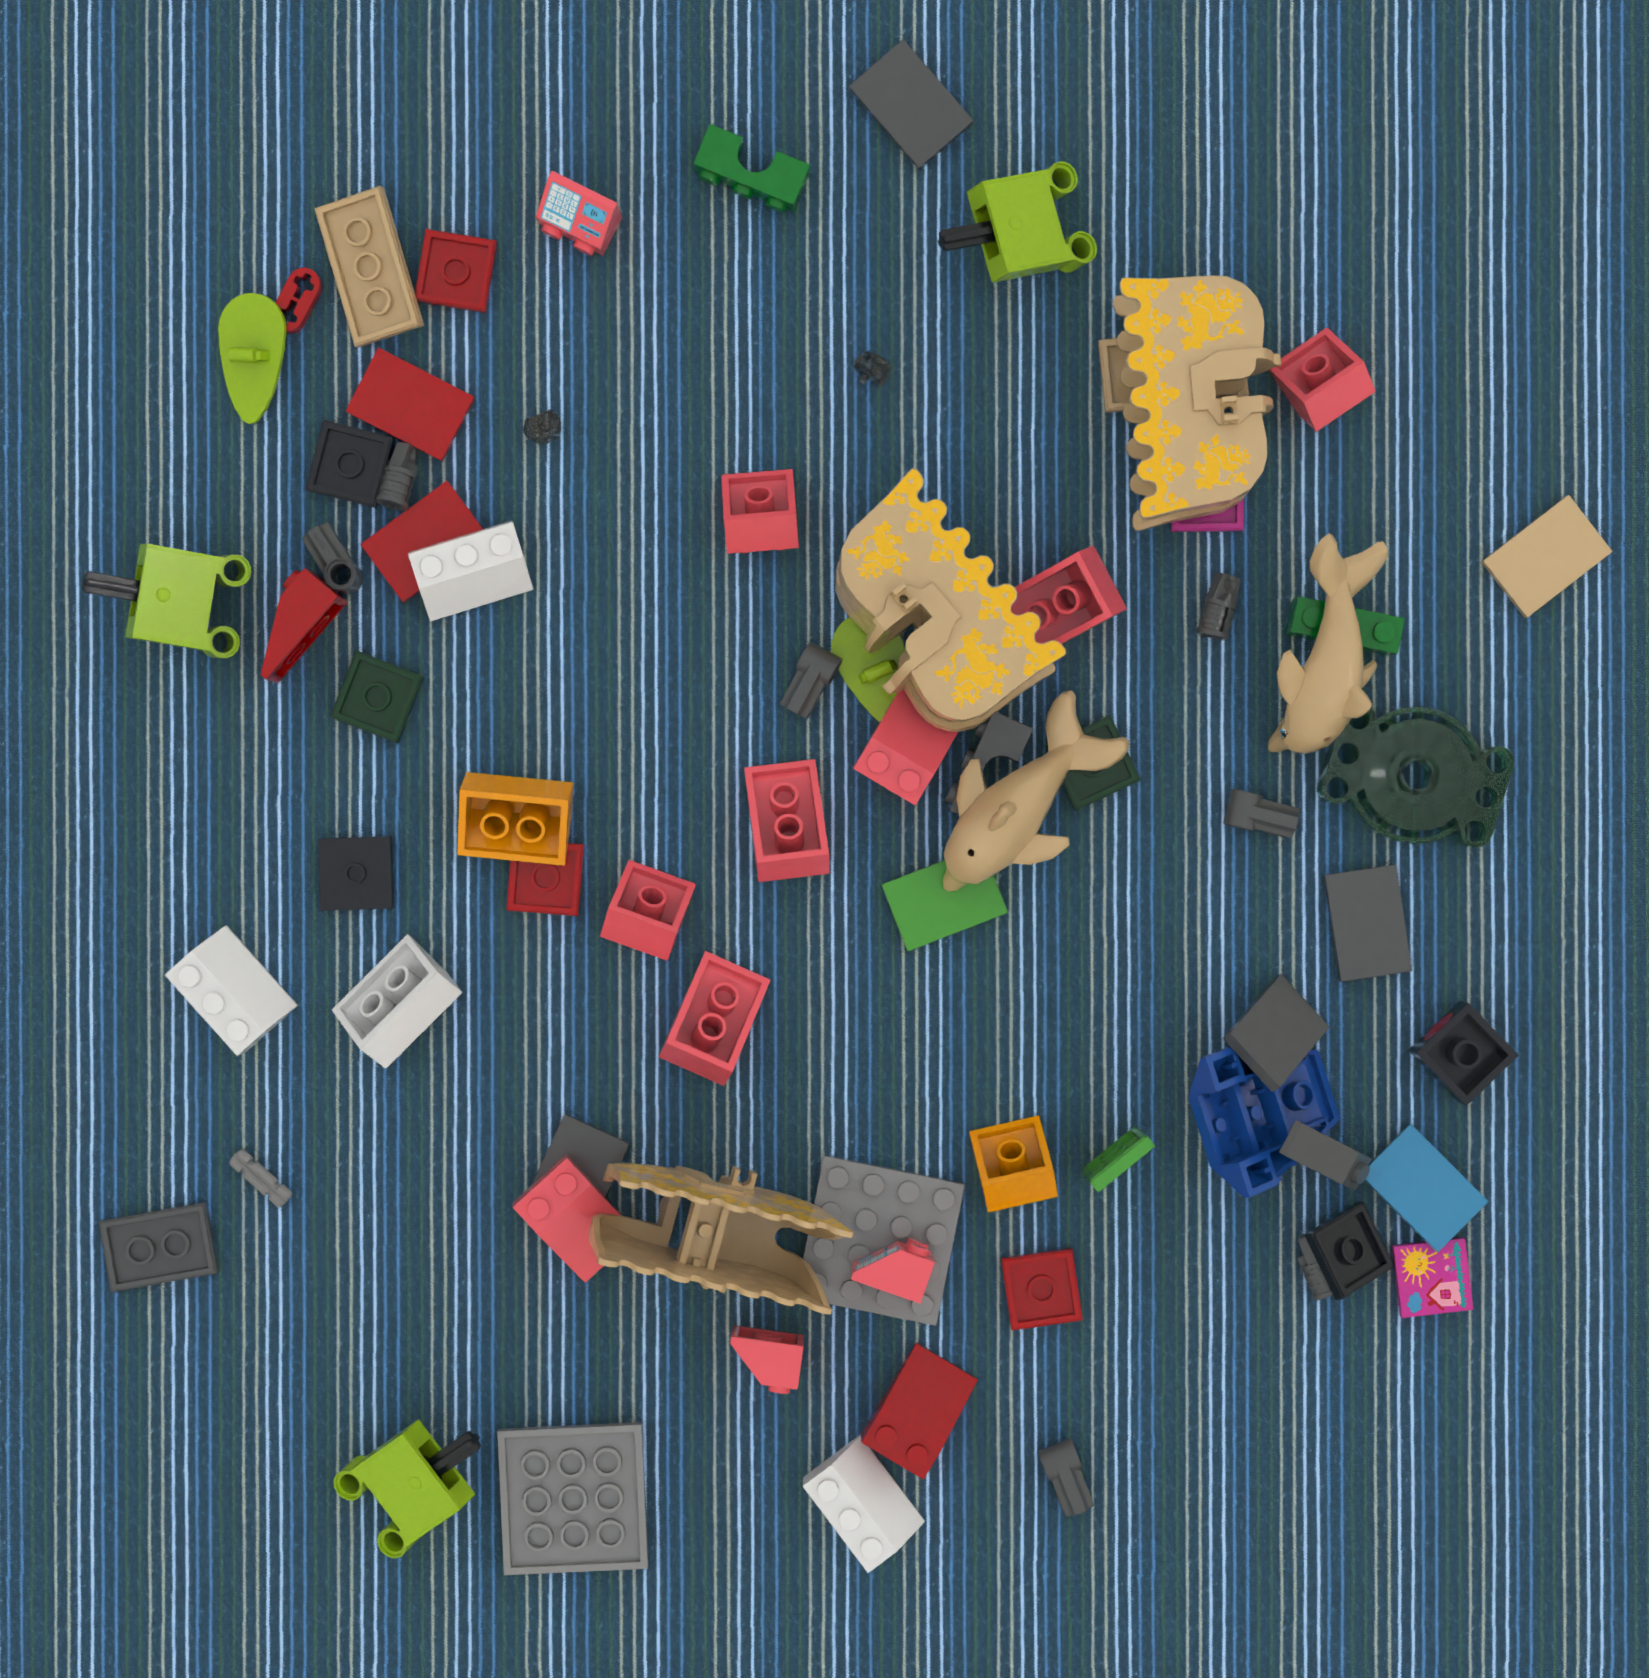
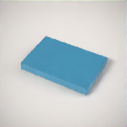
M1409 1124L1369 1164L1370 1170L1365 1180L1435 1252H1439L1489 1202L1412 1124Z

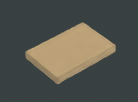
M1567 495L1482 560L1481 563L1522 616L1528 618L1613 551L1570 495Z

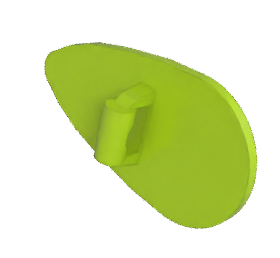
M246 293L232 299L224 308L218 326L220 356L228 393L235 410L241 419L248 424H255L261 419L274 396L284 357L287 331L285 317L280 307L269 297L257 293Z
M849 617L835 631L831 651L833 654L843 658L839 672L845 683L872 717L880 722L897 694L894 692L889 695L882 686L898 670V660L905 651V646L901 635H898L877 652L868 653L865 649L867 634Z

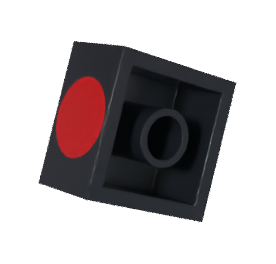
M1459 1001L1408 1050L1457 1102L1466 1106L1519 1056L1469 1003Z

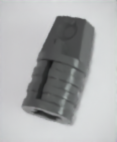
M397 442L391 460H388L385 466L384 475L381 480L382 484L376 497V502L381 506L397 511H406L408 509V501H410L411 491L414 487L413 483L416 480L418 466L416 465L418 450L411 444Z
M1225 573L1215 574L1204 601L1202 615L1199 619V627L1196 630L1197 634L1221 641L1228 640V633L1231 629V622L1237 607L1239 578Z
M1300 1235L1298 1242L1303 1255L1298 1256L1297 1260L1312 1292V1299L1320 1300L1332 1296L1333 1293L1305 1235Z

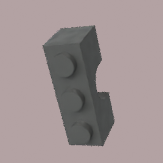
M997 712L994 713L989 719L978 725L974 735L980 737L975 751L968 748L960 768L964 770L971 759H980L982 773L986 763L994 757H1005L1016 763L1019 762L1033 728ZM954 781L945 801L951 803L948 811L959 815L956 801L959 783Z

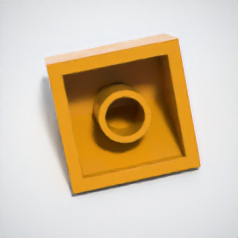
M1039 1115L969 1131L988 1213L1058 1197L1054 1169Z

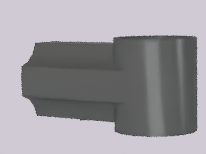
M329 522L317 525L302 537L303 542L323 572L326 583L331 588L343 594H352L361 588L363 583L362 571L353 562ZM349 567L351 570L350 580L344 585H338L336 580L338 571Z
M810 642L796 666L797 673L780 705L808 719L825 686L828 687L837 674L843 658Z
M1231 789L1223 824L1249 831L1256 829L1285 838L1293 837L1299 819L1300 808L1262 799L1263 796Z
M1071 1438L1037 1451L1048 1480L1052 1481L1057 1498L1066 1517L1081 1514L1095 1506L1080 1470L1082 1465Z

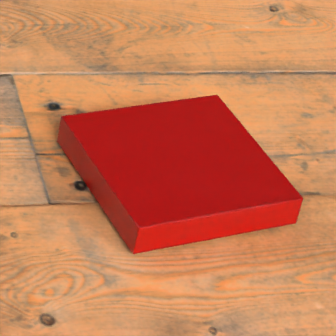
M425 229L415 289L417 302L486 313L498 244L497 240Z
M568 843L565 866L510 860L506 910L579 916L584 844Z
M1072 1248L1001 1258L1012 1331L1083 1320Z

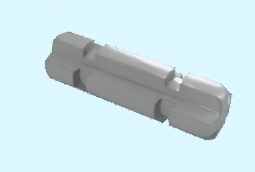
M245 1150L237 1151L229 1161L230 1166L238 1173L242 1171L244 1173L243 1177L263 1195L268 1194L270 1196L269 1200L276 1207L284 1206L291 1198L292 1192L284 1184L279 1185L277 1183L278 1179L258 1161L254 1163L252 1161L253 1157Z

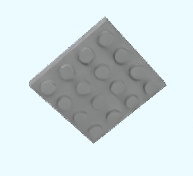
M824 1155L814 1205L825 1210L854 1232L852 1238L845 1237L837 1240L821 1239L811 1235L807 1236L803 1259L814 1270L829 1304L936 1326L965 1184ZM908 1238L915 1239L929 1245L928 1249L930 1252H933L935 1264L921 1304L851 1280L850 1269L853 1262L896 1241L907 1243Z
M642 1422L498 1429L504 1575L648 1569Z

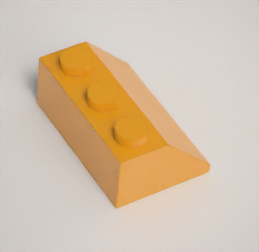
M466 772L459 792L457 855L565 866L572 818L574 782Z

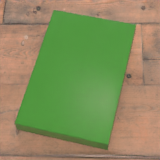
M945 860L881 884L907 952L1008 913L994 875L978 884H966L958 891L947 892L943 888V876L946 871Z
M1134 1126L1085 1165L1081 1172L1099 1193L1152 1150L1155 1145L1142 1130Z

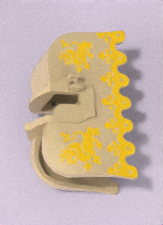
M1227 276L1159 279L1122 278L1119 283L1121 295L1115 296L1113 299V308L1116 314L1126 318L1123 323L1124 331L1118 335L1116 343L1121 351L1129 353L1126 361L1127 366L1120 373L1121 384L1125 387L1133 388L1130 393V402L1123 409V416L1127 422L1138 424L1134 428L1133 438L1127 443L1126 451L1131 458L1142 460L1137 465L1136 474L1131 477L1129 486L1133 493L1145 496L1140 502L1139 510L1133 515V528L1135 531H1141L1171 522L1223 513L1242 501L1263 473L1267 459V437L1262 417L1273 409V399L1264 395L1233 396L1244 388L1245 380L1249 376L1258 375L1273 367L1281 366V355L1273 354L1272 350L1263 348L1264 316L1261 304L1246 285ZM1228 408L1232 412L1225 413L1224 410Z
M912 468L892 491L851 529L842 547L837 564L835 591L845 612L867 634L865 649L868 653L877 652L892 639L904 632L911 624L914 625L916 630L910 634L905 642V651L898 660V670L882 687L889 695L904 690L916 711L926 722L936 728L951 732H961L974 729L1025 690L1056 671L1053 662L1064 657L1066 649L1060 642L1050 640L1043 644L1036 642L1034 637L1041 624L1039 616L1034 612H1026L1021 615L1012 613L1011 606L1017 599L1015 587L1005 583L997 587L989 585L988 577L994 569L992 559L984 555L973 559L965 556L964 550L970 543L971 536L969 532L963 527H956L949 531L942 528L941 521L947 514V506L940 499H933L928 502H921L918 499V493L923 488L924 479L917 469Z
M609 1163L606 1166L603 1181L612 1182L616 1180L619 1186L630 1189L645 1188L664 1196L660 1201L658 1221L655 1224L622 1215L597 1213L592 1217L588 1234L590 1245L596 1255L597 1263L607 1267L626 1266L644 1275L658 1273L681 1283H689V1281L698 1282L703 1289L710 1288L721 1293H725L726 1289H731L746 1297L756 1299L760 1296L768 1297L783 1305L794 1306L795 1304H800L813 1311L831 1315L832 1308L810 1264L797 1254L777 1245L775 1235L781 1228H792L816 1238L837 1240L845 1237L852 1238L854 1232L825 1210L810 1202L788 1194L754 1186L758 1174L753 1170H749V1177L744 1183L738 1180L741 1170L735 1166L732 1167L730 1177L722 1175L719 1182H714L707 1174L682 1166L672 1168L650 1164ZM681 1197H684L692 1202L679 1249L668 1247Z

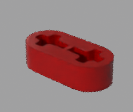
M304 267L294 270L275 302L281 311L289 312L294 303L297 304L293 311L297 320L295 323L288 322L286 324V334H295L301 331L323 289L322 281L312 269ZM308 276L311 277L310 282L314 286L313 290H305L300 299H297L301 290L297 285V281L299 279L305 281Z

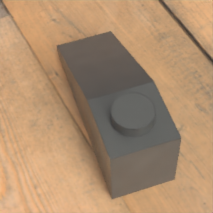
M1297 1120L1279 1151L1284 1156L1355 1191L1358 1185L1366 1180L1370 1170L1369 1164L1372 1158Z

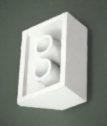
M512 520L408 552L430 621L534 590Z
M227 925L190 951L165 974L169 981L237 1056L246 1053L298 1006Z
M407 934L332 1011L359 1049L384 1068H387L453 1003L462 991L449 974Z
M861 1435L857 1436L803 1477V1488L867 1573L896 1553L925 1522L872 1449L861 1443Z

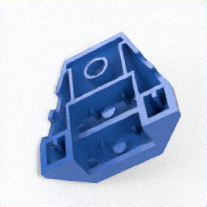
M1231 1047L1224 1048L1200 1058L1188 1096L1210 1167L1244 1198H1250L1275 1187L1282 1180L1281 1176L1290 1166H1295L1298 1163L1279 1153L1296 1120L1326 1134L1340 1119L1319 1050H1310L1280 1088L1271 1092Z

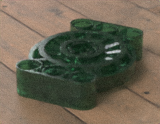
M1371 707L1364 714L1365 724L1361 729H1355L1348 723L1343 732L1329 745L1316 788L1317 794L1323 802L1327 804H1341L1350 799L1352 807L1361 820L1377 834L1392 841L1409 844L1428 843L1447 837L1452 833L1455 840L1464 847L1478 848L1490 841L1514 768L1513 754L1507 748L1493 746L1480 751L1477 742L1468 729L1454 717L1439 710L1425 707L1400 708L1383 714L1376 718L1375 711ZM1412 713L1410 720L1395 723L1391 719L1400 714ZM1423 714L1432 715L1443 720V722L1440 724L1435 721L1424 720ZM1452 727L1461 734L1467 744H1464L1461 738L1451 730ZM1342 744H1348L1354 750V758L1349 764L1341 762L1338 757V749ZM1491 753L1498 754L1502 760V766L1496 773L1490 771L1487 766V758ZM1411 762H1417L1425 770V781L1418 789H1410V786L1405 782L1404 774H1401L1402 768L1407 767ZM1332 778H1337L1343 783V793L1338 798L1331 797L1327 791V784ZM1481 787L1487 788L1491 793V801L1486 807L1480 806L1476 800V793ZM1366 806L1369 812L1379 820L1378 824L1367 815L1363 807ZM1471 821L1476 822L1481 830L1479 838L1473 842L1465 834V828ZM1390 826L1394 829L1405 830L1407 837L1395 835L1386 829ZM1435 828L1439 832L1428 837L1418 838L1419 831Z

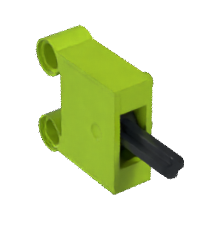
M1060 161L1045 170L980 182L967 191L975 224L941 230L938 244L942 247L943 251L981 245L992 283L1054 270L1071 273L1092 261L1097 253V244L1094 238L1086 232L1078 231L1064 239L1054 202L1073 191L1077 185L1078 178L1075 169L1070 164ZM1052 178L1056 181L1058 187L1054 184ZM1072 248L1075 250L1077 257L1074 255Z
M146 543L139 546L134 579L87 571L83 576L82 591L89 594L131 601L125 634L126 638L202 650L207 656L212 658H229L238 651L240 646V638L237 632L227 626H211L208 628L215 582L223 587L242 586L251 576V566L248 560L240 555H223L219 557ZM229 561L234 562L238 567V575L233 581L228 580L224 574V567ZM219 632L223 633L227 639L226 648L221 652L214 649L212 642L214 636Z
M418 1419L367 1456L359 1455L352 1459L334 1477V1488L341 1498L351 1501L358 1499L368 1489L372 1492L392 1519L378 1534V1547L383 1554L390 1558L402 1557L421 1536L458 1512L475 1495L455 1466L480 1449V1437L471 1431H467L441 1449Z

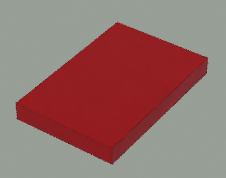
M378 347L346 412L443 462L475 397Z
M445 481L360 545L402 602L405 603L420 592L408 552L476 532L483 528L451 484Z

